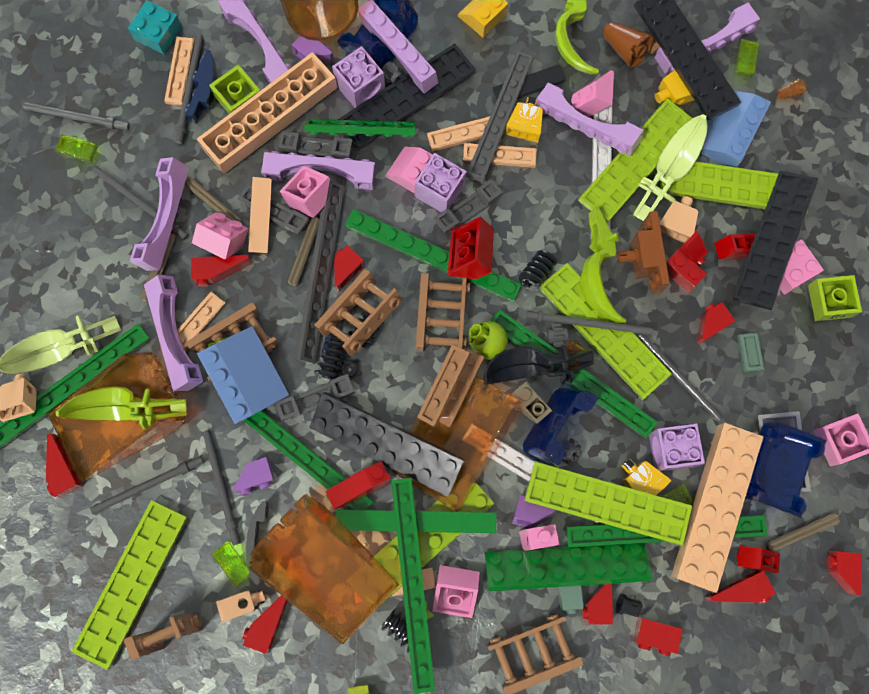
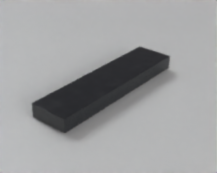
M557 64L527 75L518 99L542 91L548 83L554 86L564 83L566 78L560 65ZM503 84L493 87L496 99H498Z

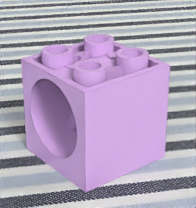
M362 46L332 66L337 87L354 108L385 89L384 72Z
M434 153L415 181V197L440 212L447 208L451 209L465 187L467 171Z
M697 424L659 428L649 434L654 467L660 472L694 468L705 464Z

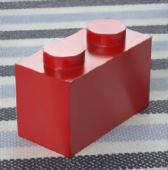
M680 249L666 261L668 276L687 293H690L707 275Z
M638 617L633 642L639 643L638 648L650 651L651 647L659 649L658 653L670 656L671 653L678 654L683 629Z

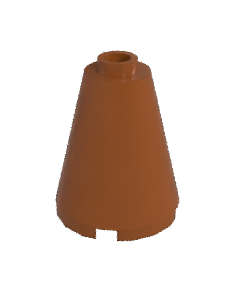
M617 22L608 23L603 29V37L626 65L632 68L638 66L646 58L643 55L646 51L649 52L653 45V37L650 34Z

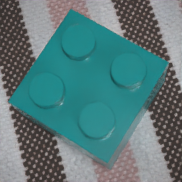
M148 0L145 1L128 26V30L134 40L162 54L166 53L182 29L181 22L176 14Z

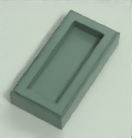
M758 333L739 334L737 338L743 372L765 370Z

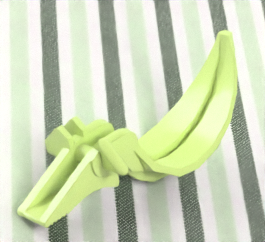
M704 114L689 120L671 138L659 157L656 167L658 173L654 180L651 181L643 177L638 186L645 189L647 193L633 214L637 218L644 221L649 212L654 211L663 197L671 202H675V198L666 192L673 182L680 181L688 174L700 155L708 128L707 118ZM659 180L666 184L663 189L656 186ZM652 192L658 195L650 208L644 203Z
M77 315L75 319L79 328L69 332H64L60 329L47 330L25 338L0 357V371L4 373H24L46 368L63 361L72 354L74 349L82 346L87 355L98 352L95 345L96 340L121 331L116 316L84 326L81 317ZM102 325L105 333L90 337L88 330ZM80 333L83 340L77 343L74 335Z

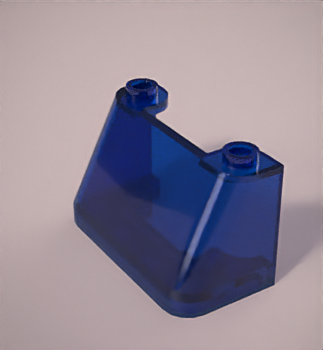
M373 0L408 39L418 24V15L411 1ZM363 24L354 36L352 33L344 32L337 40L339 46L350 54L362 46L381 70L386 63L392 62L395 58L393 52L374 33H370Z
M556 389L547 402L552 412L538 424H534L523 442L524 453L539 463L557 468L564 458L565 449L563 445L555 440L570 415L574 416L577 412L582 411L587 413L595 406L599 397L584 390Z
M767 422L761 427L759 432L763 439L745 499L802 518L807 505L805 499L799 495L811 458L816 459L824 454L827 440L784 423Z

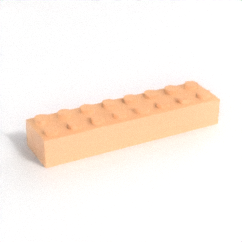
M312 52L198 137L197 141L204 152L225 174L337 89L336 78Z
M727 423L717 425L692 506L683 546L680 545L672 571V578L717 593L763 436Z

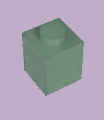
M581 586L558 587L561 610H566V614L578 613V609H583Z

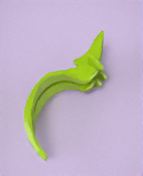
M567 0L564 8L567 11L561 15L556 25L555 41L558 50L566 62L576 70L588 74H598L599 69L587 64L575 52L566 32L567 26L584 18L585 12L588 10V0Z
M599 207L588 213L592 233L589 248L594 254L587 258L583 265L580 284L583 295L592 308L600 315L616 323L624 324L626 319L617 313L606 295L600 267L602 262L616 255L615 242L620 241V237L617 233H611Z
M114 386L80 394L66 402L55 412L58 417L72 419L140 421L143 430L149 428L155 430V419L187 416L186 399H151L150 389L148 388L145 389L143 399L134 397L133 392L127 388ZM170 405L171 411L166 412L153 411V407ZM141 407H145V412H141Z

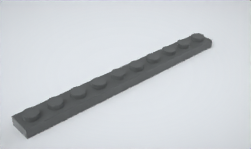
M333 180L329 182L326 205L321 209L295 359L307 364H315L320 332L314 324L324 314L345 186Z

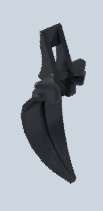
M563 344L561 346V353H554V355L544 354L541 350L529 346H517L506 349L489 362L483 374V384L489 385L547 375L548 377L560 376L561 385L565 382L572 383L574 380L573 372L594 364V349L568 353L567 346ZM579 358L578 363L569 364L570 361Z

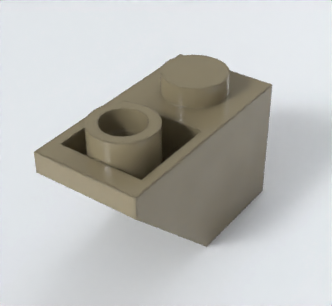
M526 382L511 394L510 400L536 424L552 412L548 405Z

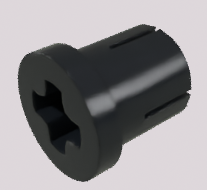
M621 593L616 602V613L638 617L641 613L642 602L628 598L627 595Z

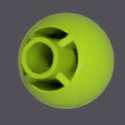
M484 321L473 325L469 330L471 350L484 356L487 360L493 359L507 347L508 338L506 331L496 322Z

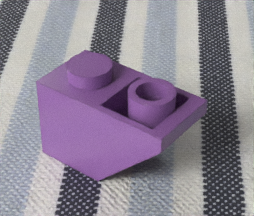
M307 30L292 44L294 55L300 60L313 52L323 64H332L334 62L332 49L328 45L324 46L316 35H311Z
M265 457L247 463L233 488L234 493L244 496L252 493V489L260 487L261 490L271 487V483L276 482L270 459Z
M520 495L516 503L512 524L531 529L553 517L557 510L524 501L525 495Z

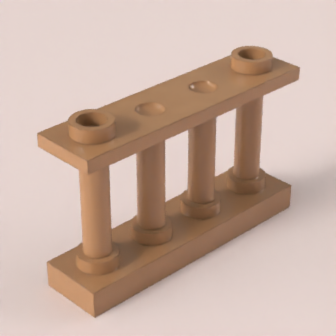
M366 269L362 271L314 324L318 331L326 338L332 333L345 342L342 347L351 357L360 350L365 341L403 300L395 288L388 294L375 285L376 280ZM369 290L383 299L376 308L362 299ZM355 305H359L370 313L364 322L349 313ZM343 319H346L358 328L351 337L336 327Z
M421 273L416 351L423 352L424 346H428V344L452 346L454 344L462 349H466V337H463L465 295L469 294L470 282H466L467 278L462 279V284L432 282V280H429V273ZM432 289L462 291L461 302L431 300V298H427L428 291H432ZM430 308L459 309L460 320L433 319L430 316H426V310ZM429 326L459 328V339L428 337V335H425V328H429Z
M253 302L186 342L191 351L194 353L196 351L201 352L211 342L218 343L223 341L226 333L233 332L235 335L241 332L240 325L247 321L255 329L267 353L275 350L279 343L275 337L271 339L267 337L256 319L259 311Z
M452 344L417 418L433 427H437L438 423L441 422L451 428L485 357L468 348L466 351Z
M195 611L172 616L169 618L171 625L160 631L153 630L124 639L123 641L131 661L163 650L164 641L174 636L179 639L202 631L200 616L195 614Z
M557 613L547 617L548 621L503 639L499 636L490 640L491 644H488L487 648L489 651L495 649L506 677V684L502 685L505 694H514L583 666L581 657L578 655L574 656V653L571 654L560 626L561 622L566 621L565 616H559ZM551 626L564 656L562 657L563 661L556 664L551 659L541 630ZM531 634L534 635L544 661V669L539 671L533 669L522 638ZM511 642L515 643L525 669V676L519 679L516 676L514 677L503 648L504 645Z

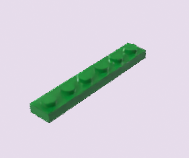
M307 119L304 125L305 132H310L312 135L328 133L329 135L346 133L349 136L365 134L366 136L383 134L385 137H392L394 135L411 137L416 135V122Z

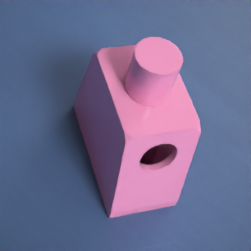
M556 524L519 531L524 551L560 545Z

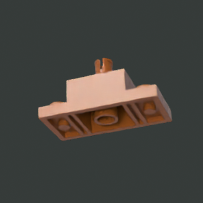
M652 211L644 219V222L640 225V231L636 233L630 242L631 250L617 251L616 258H619L617 259L618 263L633 262L635 279L649 278V289L652 290L653 295H660L670 282L658 211Z

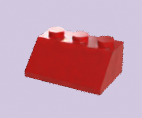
M481 216L451 230L447 275L450 277L477 280L492 273L494 228Z

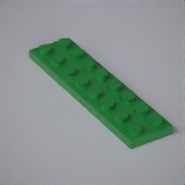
M644 543L485 552L488 592L652 581L653 578Z

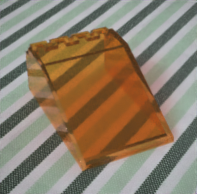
M152 352L125 353L48 414L80 483L93 478L166 438L186 423L185 420L188 415L155 419V423L143 430L140 421L84 420L56 416L55 411L72 398L104 387H125L133 392L134 397L143 399L145 389L147 388L150 389L151 399H179L176 391H173L172 387L168 388L171 382L165 370L160 371L163 366L157 355L153 356ZM170 405L153 407V411L166 412L171 411ZM141 407V412H145V407Z
M476 376L451 428L441 422L438 423L437 427H433L417 418L410 433L465 459L449 496L412 479V485L456 512L460 510L504 439L521 405L518 399L508 393L504 399L501 398L504 391L492 384H489L487 389H485L486 385L483 384V379ZM391 469V472L395 473L403 479L410 478L402 473H399Z
M305 494L294 504L298 511L296 512L291 508L280 519L284 526L276 523L266 534L270 541L263 537L254 547V550L251 551L249 569L343 645L399 586V583L331 511L313 496L310 497L308 494Z

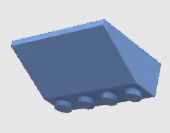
M734 90L741 101L740 105L709 121L707 120V135L700 154L724 166L737 167L741 163L771 101L753 93Z
M253 326L197 353L234 424L289 395Z

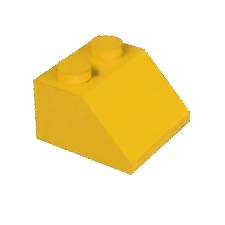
M472 0L458 14V17L484 38L507 16L508 2L505 0Z

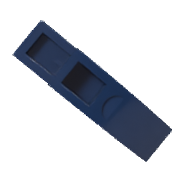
M206 50L205 55L201 57L199 68L193 74V82L196 88L193 91L190 104L185 109L189 122L197 124L203 109L211 110L215 98L209 87L211 83L217 80L216 65L210 50Z

